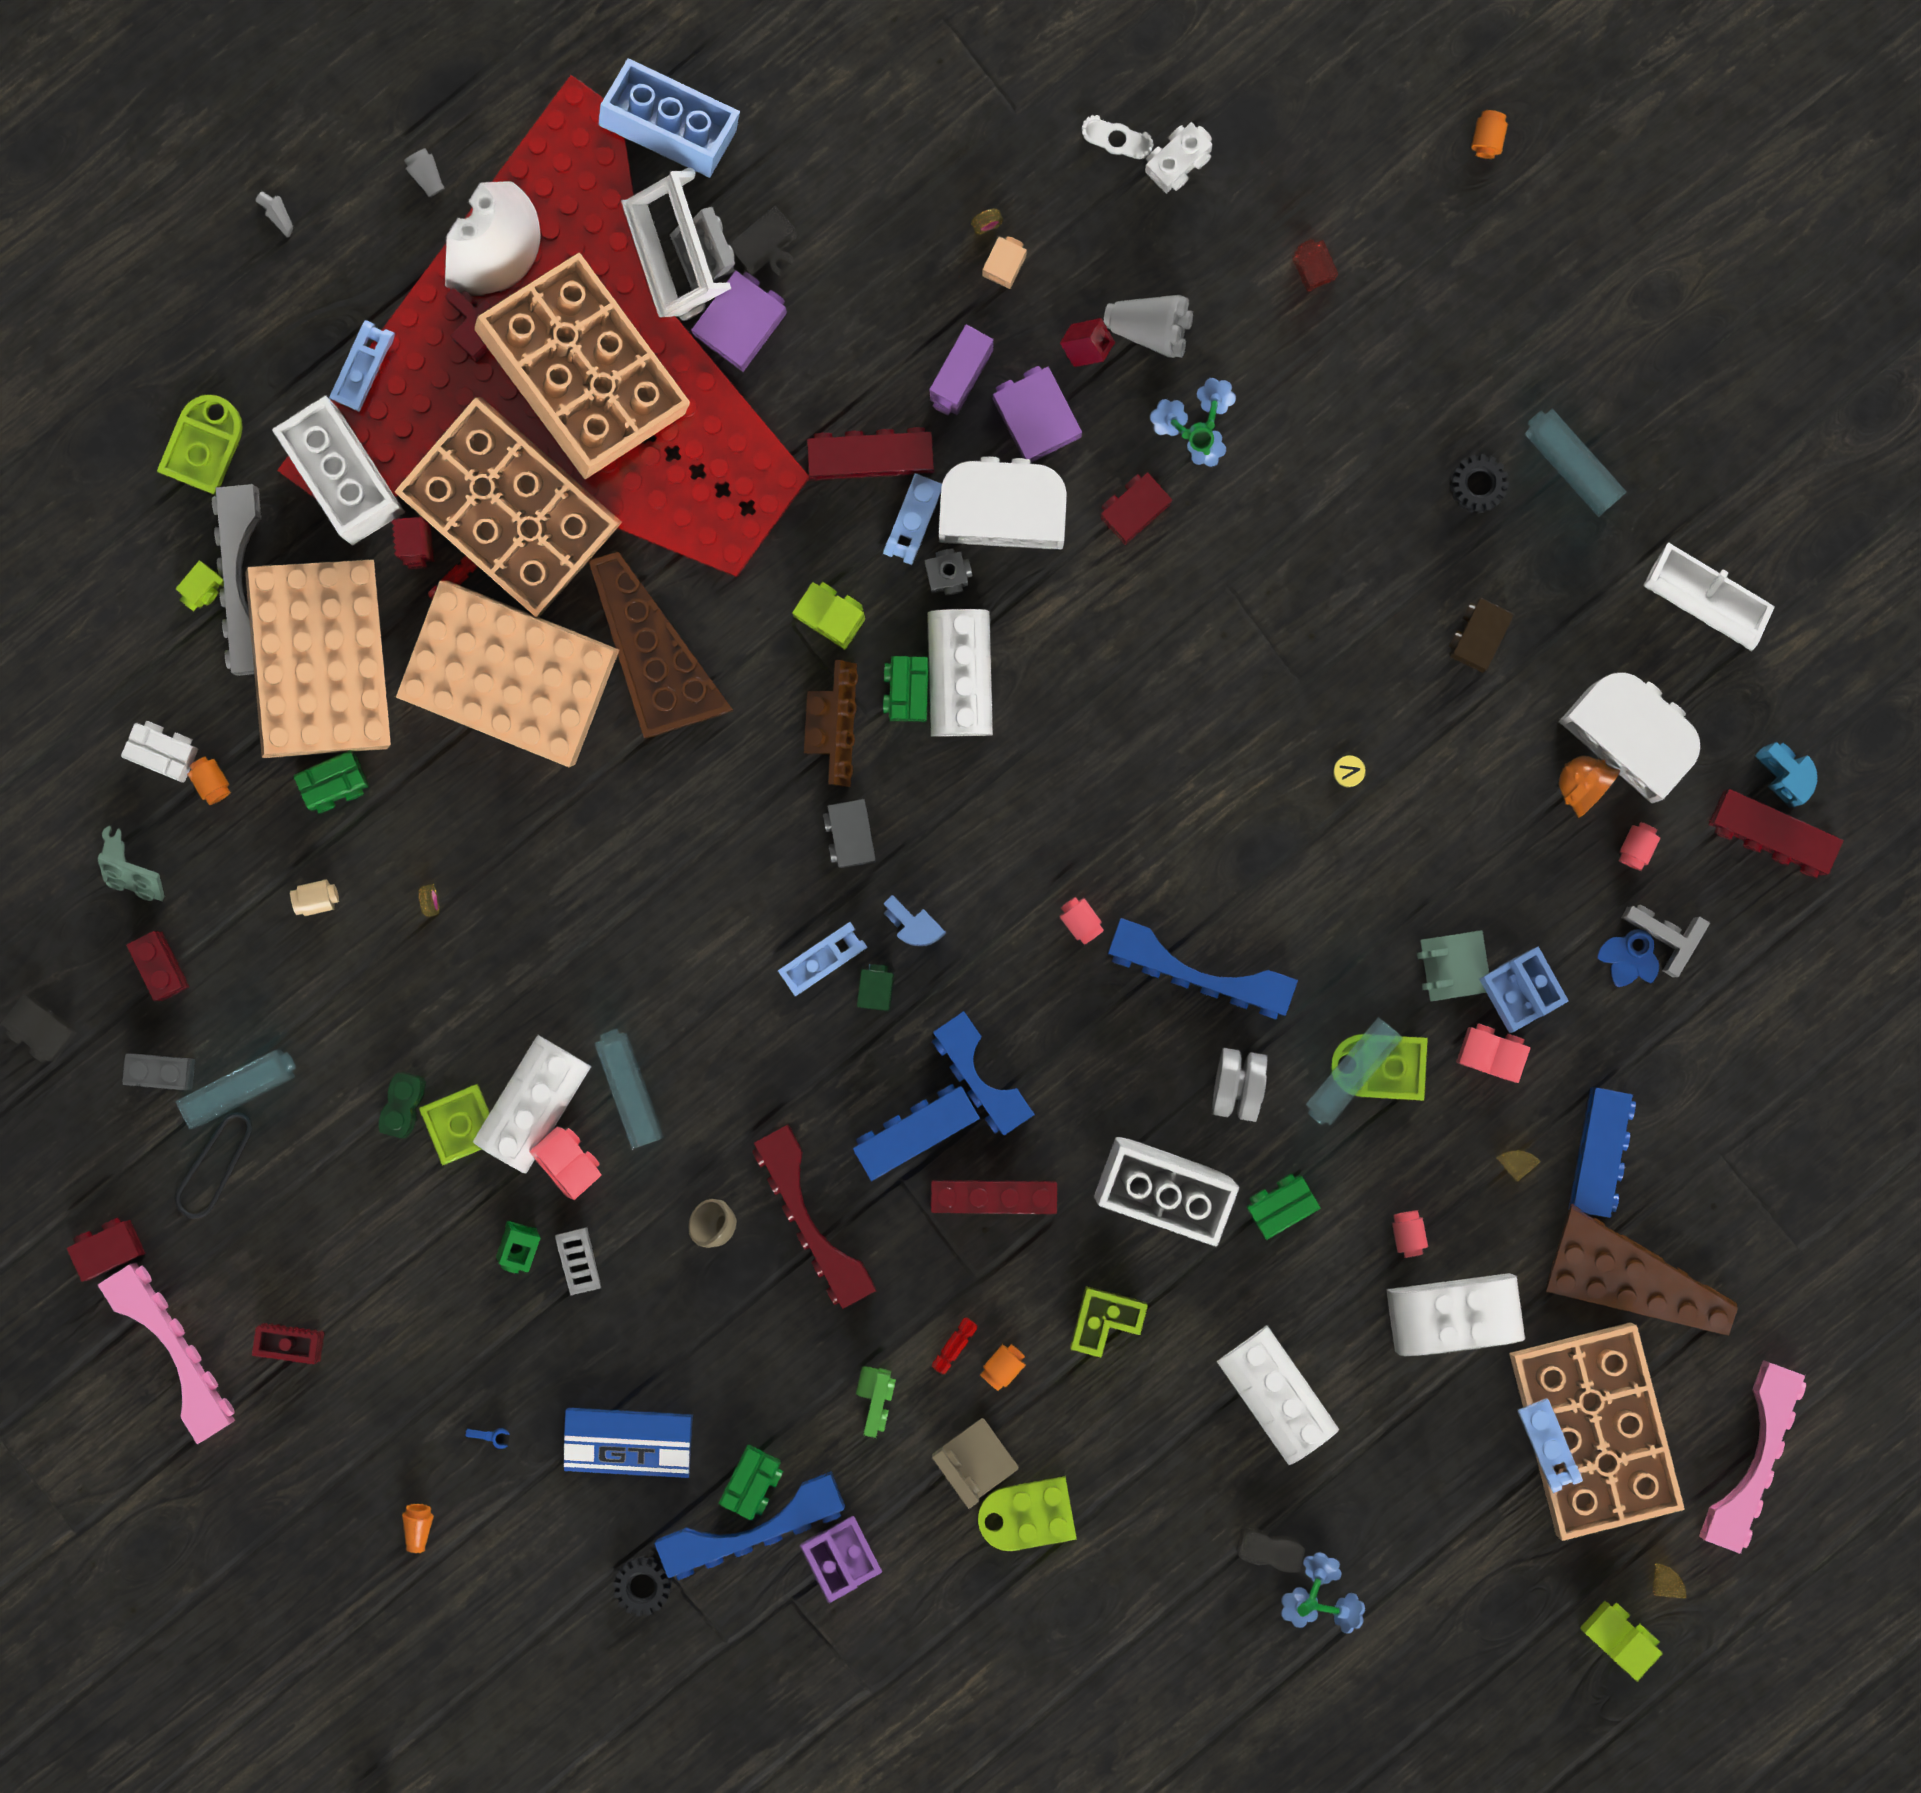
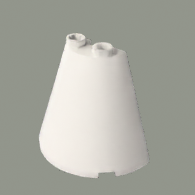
M512 181L480 183L469 200L473 207L472 215L466 219L458 218L446 238L445 286L452 289L454 287L459 293L465 290L472 296H485L484 294L497 291L502 292L521 280L533 265L540 246L539 220L529 197Z

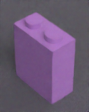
M735 270L727 283H730L731 289L715 297L691 330L693 336L743 372L787 314V311L783 305L784 299L772 290L767 294L758 287L760 282L747 272L741 275Z
M967 324L965 325L930 388V401L934 402L933 407L946 415H949L950 412L958 415L993 352L992 338Z
M1040 366L1034 367L1023 374L1024 379L1013 383L1012 380L1004 382L996 387L997 392L993 394V401L1022 458L1031 460V463L1082 436V431L1049 366L1041 369Z

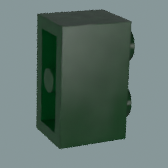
M869 964L868 970H861L857 1007L890 1011L894 974L888 972V966Z

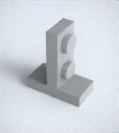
M1638 905L1637 908L1634 906L1627 907L1621 917L1622 919L1648 932L1654 938L1674 949L1662 971L1671 977H1679L1710 923L1701 917H1695L1692 919L1684 935H1681V928L1666 920L1664 924L1653 918L1655 913L1642 905Z

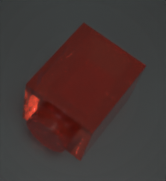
M1314 239L1297 246L1298 251L1294 253L1292 259L1307 292L1336 280L1338 272L1324 240L1315 243Z

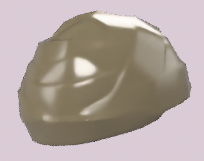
M705 1200L695 1208L690 1217L689 1235L698 1246L711 1248L724 1245L733 1236L736 1229L737 1220L735 1214L722 1200Z

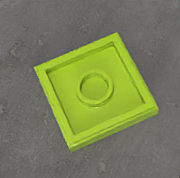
M478 1084L419 1108L442 1166L482 1150L473 1143V1140L490 1112Z

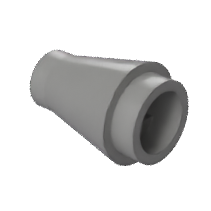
M426 148L417 151L404 160L408 166L405 169L423 188L428 197H432L445 189L433 155L429 154Z

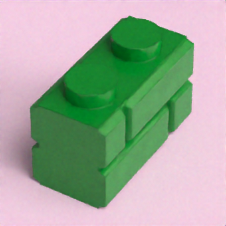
M891 656V664H885L884 682H890V695H884L883 713H889L890 721L927 722L928 657Z
M351 750L293 775L306 807L311 811L317 809L318 813L334 808V801L343 797L350 801L364 794L362 789L369 786L355 752Z
M1291 1173L1276 1182L1279 1188L1270 1193H1267L1264 1189L1249 1198L1251 1204L1246 1206L1266 1240L1321 1209L1302 1176L1299 1175L1295 1178Z
M747 1445L718 1504L749 1520L753 1519L755 1513L761 1516L769 1501L768 1498L764 1497L769 1485L775 1488L783 1473V1470L778 1468L781 1461L751 1445Z

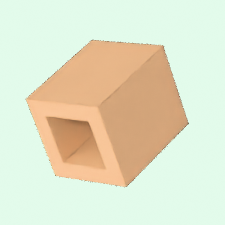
M1007 236L1006 240L998 237L985 263L982 276L1011 289L1026 258L1027 250L1022 248L1024 244Z

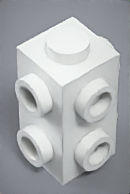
M1192 122L1185 128L1182 125L1179 126L1169 136L1170 143L1163 149L1158 146L1146 158L1148 163L1146 164L1145 172L1165 193L1169 192L1172 188L1177 191L1189 179L1187 174L1194 167L1199 170L1210 160L1211 155L1209 153L1213 145L1210 141L1212 138L1203 127H1196Z

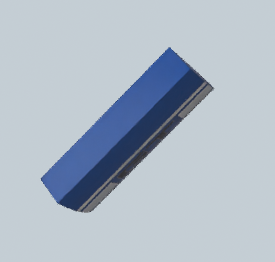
M568 1408L565 1415L564 1471L689 1478L693 1415Z

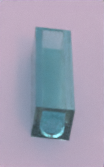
M1553 409L1546 415L1540 411L1528 422L1531 428L1525 435L1598 517L1627 493Z
M1378 1017L1306 1103L1311 1108L1308 1114L1321 1125L1325 1121L1333 1124L1404 1037Z
M618 1029L601 1034L600 1038L602 1041L594 1044L631 1148L635 1149L663 1139L662 1130L627 1033L619 1034Z
M274 1050L175 1102L188 1128L196 1129L295 1078L292 1070L296 1069L287 1052L283 1054L282 1050Z

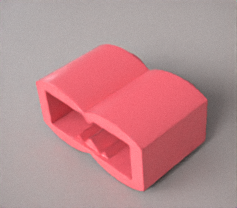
M1478 1023L1476 1029L1468 1027L1456 1063L1514 1083H1519L1530 1051V1047L1523 1045L1525 1039L1511 1034H1507L1505 1039L1494 1035L1495 1029Z
M556 1127L529 1152L565 1196L575 1200L601 1176L597 1169L600 1164L590 1152L587 1151L585 1154L578 1146L581 1141L570 1128L564 1130L563 1128Z

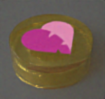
M989 209L975 216L971 224L976 234H984L999 227L1004 220L998 209Z
M434 885L421 886L419 889V901L423 914L426 917L439 915V899Z

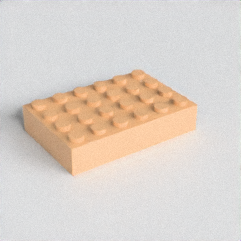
M580 252L477 317L474 330L584 479H587L685 415L690 401Z
M482 397L474 398L394 491L535 617L544 613L622 523Z
M374 560L247 567L245 575L262 758L338 753L350 750L387 749L391 743Z
M448 580L440 581L396 698L564 766L571 767L576 764L619 649L542 618L535 617L530 613Z
M1626 1323L1509 1353L1523 1408L1543 1399H1549L1583 1480L1575 1485L1571 1482L1561 1486L1562 1490L1552 1493L1536 1456L1558 1538L1564 1541L1685 1510L1637 1325ZM1563 1462L1553 1466L1556 1475L1566 1471Z

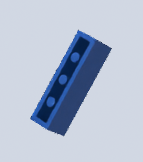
M951 1084L937 1092L939 1099L928 1104L925 1099L910 1108L912 1112L910 1116L902 1120L897 1115L883 1123L884 1131L874 1135L871 1130L856 1139L858 1146L854 1147L853 1150L871 1181L980 1119L962 1086L955 1088Z
M1596 1087L1590 1088L1569 1208L1572 1203L1580 1208L1583 1213L1608 1218L1611 1217V1212H1616L1619 1202V1194L1615 1193L1617 1181H1622L1625 1167L1624 1163H1621L1622 1151H1627L1630 1142V1132H1626L1628 1119H1633L1636 1102L1632 1101L1633 1094Z

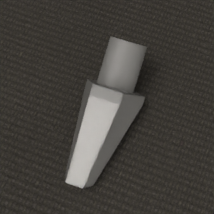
M263 191L260 192L256 202L267 209L265 215L274 222L286 237H290L293 225L281 197L276 196L272 198Z

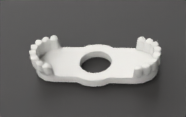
M1099 115L1087 117L1083 122L1082 134L1084 138L1091 144L1105 148L1111 154H1123L1135 159H1143L1152 152L1153 139H1151V135H1148L1147 132L1140 134L1129 130L1123 124H1112L1103 121ZM1117 130L1125 134L1126 142L1122 147H1113L1109 143L1108 136L1111 132Z

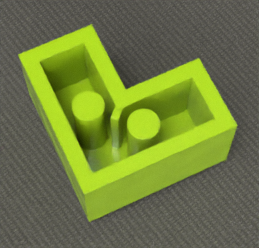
M812 582L792 614L795 618L846 650L866 620L864 612H862V605L846 595L845 599L838 595L835 597L837 591L824 582L820 586Z
M1086 1286L1070 1345L1071 1350L1102 1358L1109 1327L1140 1335L1148 1307L1147 1302Z
M1604 1601L1580 1629L1638 1681L1663 1654L1656 1647L1659 1641L1641 1624L1636 1628L1627 1621L1630 1614L1617 1602L1611 1606Z

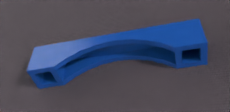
M1122 918L1119 919L1108 951L1109 955L1114 956L1112 962L1128 968L1131 963L1143 966L1142 973L1159 978L1160 973L1172 977L1171 983L1184 988H1189L1190 983L1202 987L1200 993L1216 999H1218L1219 994L1231 997L1230 1004L1247 1009L1248 1005L1251 1004L1261 1008L1259 1014L1276 1020L1278 1014L1286 1016L1298 982L1296 979L1270 970L1238 978L1217 977L1201 973L1173 957L1160 944L1151 928Z
M830 1471L803 1482L796 1495L782 1511L769 1521L753 1529L731 1534H711L684 1528L658 1538L655 1541V1546L667 1577L676 1576L677 1580L693 1575L695 1573L694 1568L705 1564L708 1569L723 1563V1557L732 1553L736 1557L748 1554L753 1551L752 1546L761 1542H764L765 1546L774 1544L783 1539L781 1534L793 1530L795 1535L811 1529L810 1523L822 1519L823 1523L833 1521L841 1517L840 1511L845 1509V1504L833 1473Z

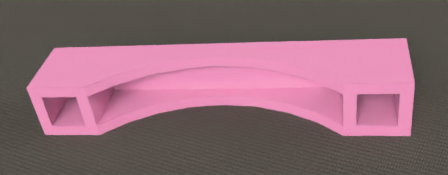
M137 1263L129 1264L98 1284L114 1312L129 1316L145 1325L161 1340L169 1351L177 1367L181 1382V1419L196 1443L199 1444L235 1421L232 1416L235 1413L230 1402L226 1398L222 1399L216 1391L218 1384L209 1371L205 1373L199 1363L201 1356L193 1345L188 1346L183 1338L185 1331L177 1319L174 1318L172 1320L166 1311L168 1304L161 1293H155L149 1284L152 1279L148 1271L143 1266L139 1267Z
M1763 1360L1752 1389L1758 1405L1760 1419L1759 1441L1755 1457L1746 1475L1737 1487L1722 1500L1709 1507L1699 1535L1705 1541L1740 1554L1742 1548H1747L1752 1537L1750 1526L1753 1518L1759 1517L1763 1507V1501L1760 1500L1764 1488L1768 1489L1772 1483L1774 1471L1771 1469L1775 1459L1781 1457L1785 1442L1782 1441L1785 1430H1789L1792 1427L1795 1419L1793 1408L1796 1400H1801L1806 1389V1383L1803 1382L1804 1375Z

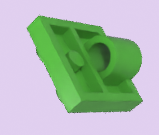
M865 1366L861 1368L856 1395L872 1399L864 1431L865 1436L876 1438L877 1431L884 1432L889 1410L883 1409L885 1400L891 1401L896 1379L890 1378L891 1370Z

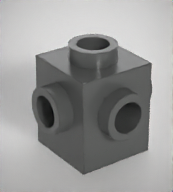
M946 549L936 552L935 558L924 560L932 594L944 591L945 596L963 592L962 587L968 586L967 578L972 577L969 558L962 559L961 552L954 553V549ZM947 569H952L955 571V573L951 576H948L944 574V571Z

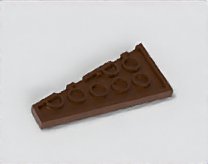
M615 552L590 560L589 564L615 647L619 649L618 657L644 738H650L732 712L733 709L620 553Z
M1571 1203L1546 1283V1292L1729 1336L1738 1310L1736 1302L1708 1285H1702L1689 1277L1688 1273L1679 1268L1672 1267L1664 1262L1663 1258L1625 1235H1619L1606 1227L1605 1223L1596 1218L1589 1217L1581 1212L1580 1208Z

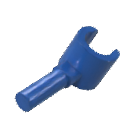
M498 1428L494 1432L467 1429L466 1437L492 1441L494 1446L499 1449L506 1448L508 1444L496 1442V1436L500 1433L510 1434L504 1428Z

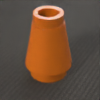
M410 1504L406 1506V1512L402 1514L406 1551L422 1553L425 1551L434 1515L431 1513V1507L428 1505Z

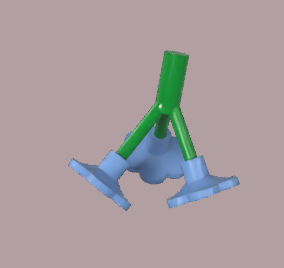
M1315 1553L1314 1556L1305 1557L1303 1562L1306 1567L1305 1573L1314 1582L1312 1590L1308 1594L1304 1588L1298 1587L1292 1593L1284 1594L1281 1599L1284 1606L1281 1611L1282 1618L1286 1621H1291L1295 1627L1301 1628L1307 1622H1313L1317 1619V1611L1334 1614L1335 1624L1339 1625L1344 1633H1351L1354 1628H1360L1363 1623L1362 1614L1365 1611V1605L1362 1601L1358 1600L1356 1594L1348 1593L1345 1598H1340L1337 1601L1335 1607L1318 1604L1316 1596L1320 1585L1330 1583L1331 1580L1340 1579L1342 1574L1339 1570L1340 1563L1334 1558H1328L1324 1553Z

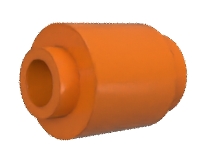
M1484 110L1481 117L1477 118L1471 148L1476 151L1478 157L1494 159L1495 155L1502 153L1508 126L1507 122H1505V114L1493 110Z
M203 757L190 765L192 770L187 775L202 800H206L209 805L219 802L231 793L228 788L230 784L215 759L208 760L206 757Z
M1002 1344L983 1366L984 1371L980 1375L993 1388L999 1391L1003 1386L1007 1387L1026 1366L1022 1361L1025 1355L1013 1344L1008 1348Z

